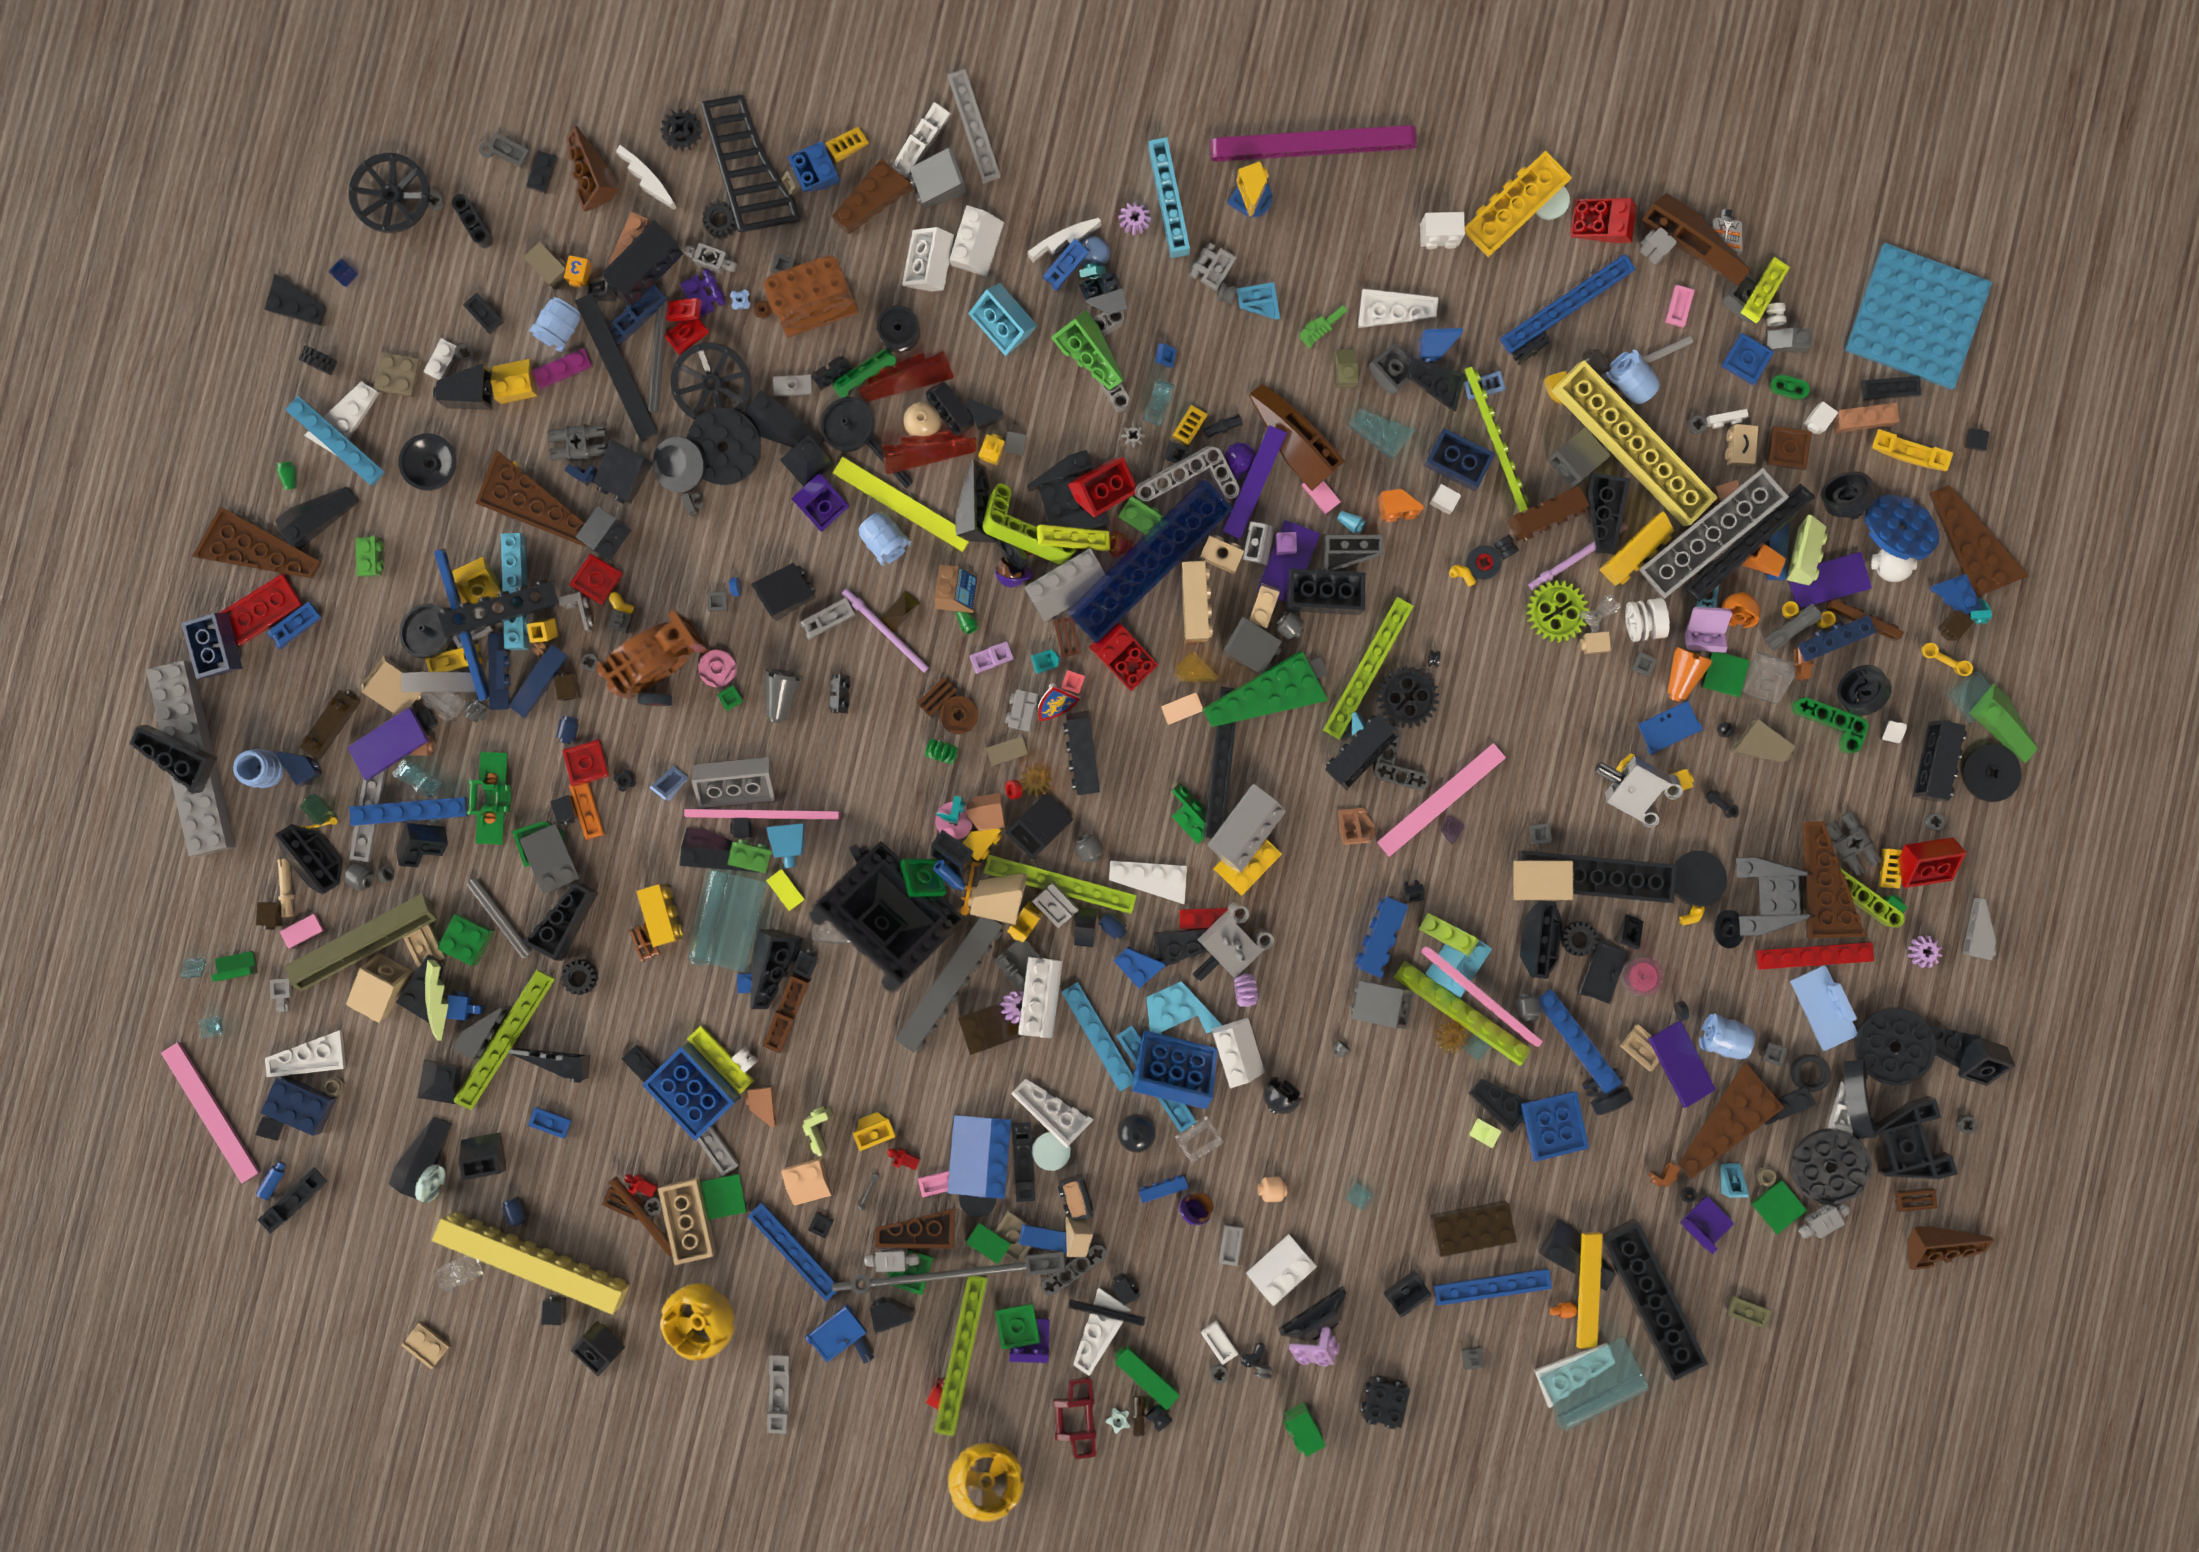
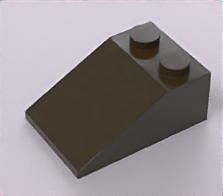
M1001 1003L958 1018L970 1055L1025 1036L1018 1034L1019 1022L1014 1024L1011 1023V1019H1005L1007 1014L1001 1013L1002 1010H1005L1000 1005Z

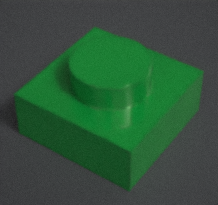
M735 685L717 694L727 712L744 702Z
M1885 895L1883 898L1902 913L1908 908L1903 904L1904 900L1896 895Z

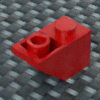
M937 1378L925 1402L939 1410L945 1378H942V1380Z

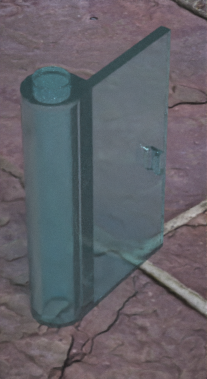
M709 869L688 955L691 965L702 967V963L711 964L745 973L766 882Z
M1623 1337L1539 1378L1557 1412L1555 1421L1560 1429L1564 1428L1565 1431L1649 1390Z

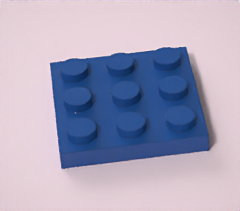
M1577 1091L1521 1104L1533 1161L1537 1162L1589 1149Z

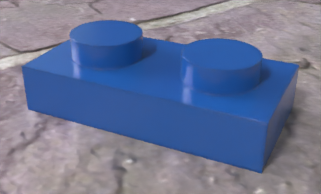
M535 1107L528 1126L565 1139L572 1119Z

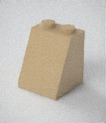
M385 655L361 685L362 693L395 715H398L407 708L413 709L412 704L416 699L419 701L425 692H401V673L408 672Z
M1021 873L979 880L977 887L973 886L972 894L969 898L970 914L1015 925L1028 874Z
M381 953L377 954L359 969L346 1005L366 1015L371 1020L380 1023L390 1014L413 971Z

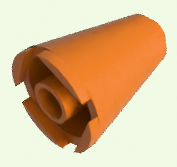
M1676 646L1667 691L1668 694H1671L1669 698L1681 702V699L1686 700L1713 660Z

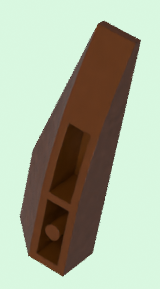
M1668 193L1659 198L1643 217V226L1651 231L1663 228L1668 233V236H1672L1676 240L1675 246L1735 285L1739 286L1750 272V268L1698 212Z
M1263 383L1248 395L1267 429L1271 425L1287 432L1279 451L1285 462L1311 491L1317 488L1345 462L1305 417Z

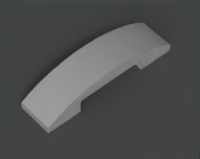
M401 673V692L477 693L471 673Z
M770 1354L767 1433L787 1434L790 1400V1355Z

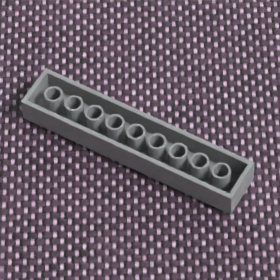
M183 660L146 669L160 731L214 755L192 662ZM216 762L204 791L201 793L191 794L184 785L176 782L173 779L174 777L170 775L188 855L202 856L235 848Z

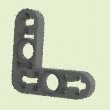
M1393 726L1400 735L1393 742L1396 743V746L1390 745L1388 747L1392 749L1393 755L1388 759L1382 754L1376 760L1374 775L1377 779L1415 790H1423L1429 784V779L1425 774L1394 765L1402 732L1398 727ZM1382 766L1389 772H1392V768L1395 769L1392 774V780L1389 779L1391 775L1384 774L1381 777L1378 769H1381ZM1403 771L1406 773L1407 777L1404 782H1399L1396 779L1397 772ZM1410 773L1413 774L1412 778L1419 779L1421 776L1425 784L1420 785V787L1417 786V782L1411 781V785L1407 784L1410 780Z

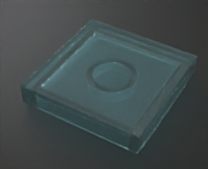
M1978 670L1946 694L1967 723L1972 724L1976 719L1969 712L1991 686Z

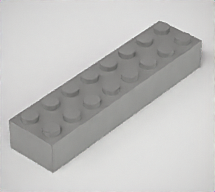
M1762 468L1640 568L1639 572L1659 596L1665 599L1789 497L1766 470Z

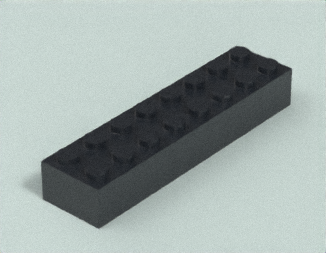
M1518 851L1517 861H1573V894L1674 903L1677 865Z
M1631 1219L1603 1233L1602 1244L1667 1376L1674 1382L1708 1365L1639 1223Z

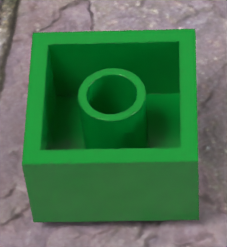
M454 914L437 949L470 966H476L479 964L495 930L463 914Z
M1305 1402L1284 1412L1286 1418L1283 1420L1285 1428L1290 1436L1294 1435L1292 1439L1299 1454L1303 1452L1305 1457H1308L1326 1447L1323 1436Z

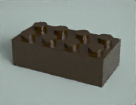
M1505 1200L1429 1215L1436 1251L1440 1257L1517 1242L1510 1205Z

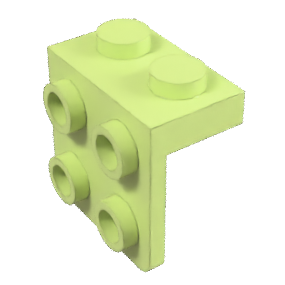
M824 1106L813 1110L811 1115L804 1120L805 1124L803 1125L805 1134L807 1136L810 1135L812 1140L810 1143L811 1149L819 1157L826 1152V1147L816 1124L828 1120L833 1115L830 1107L825 1109Z

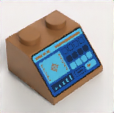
M939 564L935 591V609L973 613L978 577L959 566Z

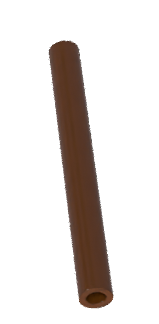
M616 1176L610 1180V1185L666 1254L671 1257L670 1241Z

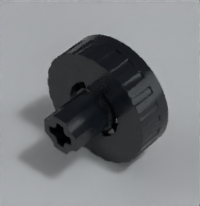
M1857 471L1846 472L1833 477L1823 486L1821 491L1823 504L1829 514L1836 517L1851 518V520L1858 519L1863 514V511L1873 504L1876 498L1871 478L1867 474Z
M1862 665L1853 668L1842 677L1837 687V697L1840 703L1848 712L1857 716H1865L1877 712L1887 703L1892 693V685L1888 677L1880 668L1873 665Z

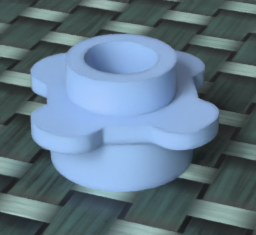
M747 290L742 292L732 291L730 294L733 301L731 307L734 310L749 308V292Z

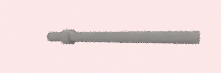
M1689 336L1643 357V360L1647 364L1692 344L1693 339ZM1606 373L1600 375L1607 384L1611 383Z

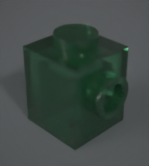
M317 794L309 795L304 799V803L300 805L301 809L313 823L320 826L336 814L326 801Z

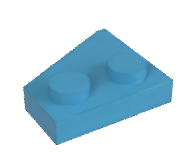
M1274 282L1236 289L1239 309L1275 320L1280 319Z

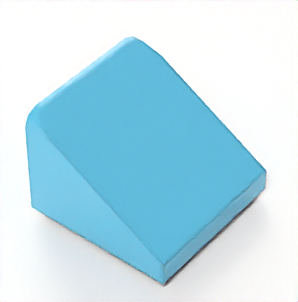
M1357 712L1352 713V736H1354L1359 729L1363 730L1367 726L1361 714Z

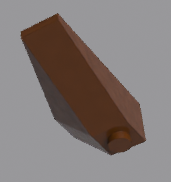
M1934 1226L1915 1227L1907 1239L1910 1270L1928 1269L1934 1267V1263L1944 1260L1945 1263H1949L1960 1255L1963 1258L1987 1252L1994 1239L1990 1236Z

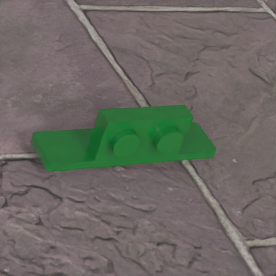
M1179 783L1171 791L1183 803V806L1172 815V818L1198 845L1204 839L1206 810L1203 808L1202 803L1190 794L1189 789Z

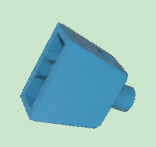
M806 824L767 827L774 857H783L784 868L796 867L795 856L804 855Z

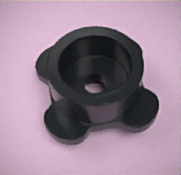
M628 769L624 770V773L614 776V781L619 786L618 789L621 792H625L627 788L635 787L636 780L632 778V772Z

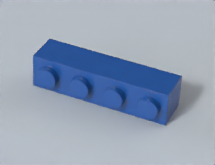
M1179 1174L1174 1176L1175 1178L1164 1179L1162 1183H1152L1150 1187H1141L1138 1192L1142 1204L1187 1189L1188 1186L1184 1175L1181 1176Z

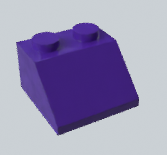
M820 473L791 498L821 532L849 507Z

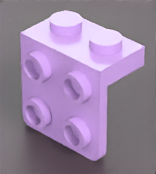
M1694 607L1685 631L1687 650L1726 653L1727 642L1725 632L1732 616L1731 609Z
M1322 1327L1319 1346L1290 1344L1289 1349L1300 1364L1317 1363L1320 1366H1328V1364L1335 1365V1358L1339 1354L1340 1345L1330 1328Z

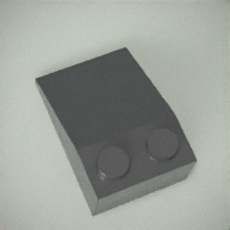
M556 823L520 839L543 894L580 878L578 869Z

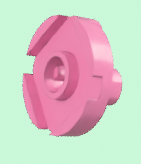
M953 802L944 804L938 813L950 815ZM966 805L964 813H960V821H958L957 826L936 815L935 824L939 833L943 829L957 840L966 837L970 833L973 823L967 817Z

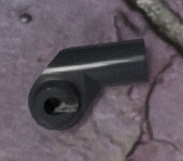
M1257 1342L1253 1354L1241 1357V1364L1251 1368L1259 1363L1262 1359L1265 1345Z

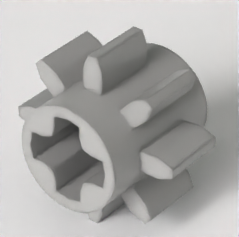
M1132 424L1130 429L1124 428L1126 434L1121 435V438L1126 439L1125 446L1130 444L1133 449L1137 444L1142 446L1140 438H1145V434H1140L1142 427L1137 429ZM1130 433H1131L1132 435H1134V434L1136 433V434H1137V437H1136L1137 439H1135V438L1130 439Z

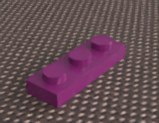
M583 348L534 369L532 373L539 389H544L593 366L586 350Z

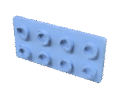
M1823 965L1790 981L1823 1051L1856 1037L1857 1031L1852 1021L1857 1018L1841 984L1833 982L1826 966Z

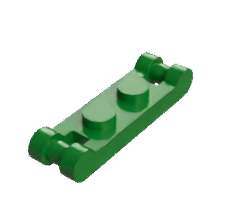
M882 349L835 380L832 387L839 397L844 398L848 395L850 389L861 385L870 376L878 374L885 366H893L896 363V357L889 349Z

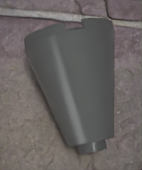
M765 669L766 716L770 718L771 722L781 723V720H786L802 682V675L798 674V677H795L793 672L772 669L769 672L768 669Z

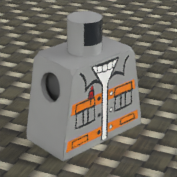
M1723 209L1721 218H1714L1710 226L1739 256L1742 253V222L1732 220L1733 210Z

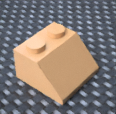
M822 1158L785 1167L782 1170L785 1187L794 1206L832 1195Z

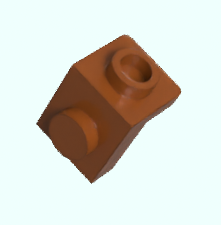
M1668 1162L1659 1177L1651 1172L1648 1173V1176L1652 1178L1650 1182L1660 1188L1662 1185L1668 1188L1671 1182H1675L1678 1178L1680 1167Z

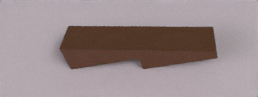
M795 972L790 976L763 1047L777 1053L782 1052L812 979L805 978Z

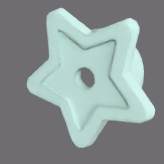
M1116 1408L1112 1409V1416L1106 1420V1423L1113 1426L1115 1433H1118L1120 1429L1130 1428V1424L1127 1421L1129 1411L1119 1412Z

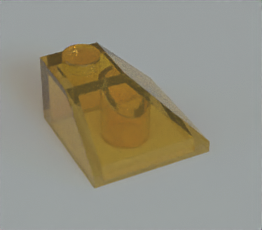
M1192 650L1174 669L1176 671L1175 676L1181 682L1185 680L1187 683H1215L1219 679Z

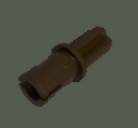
M1133 1396V1414H1131V1417H1133V1435L1136 1437L1145 1435V1396Z

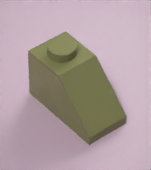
M1336 349L1337 388L1356 387L1358 384V363L1355 349Z

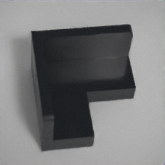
M406 823L396 848L399 866L418 868L423 855L443 856L448 845L445 827Z

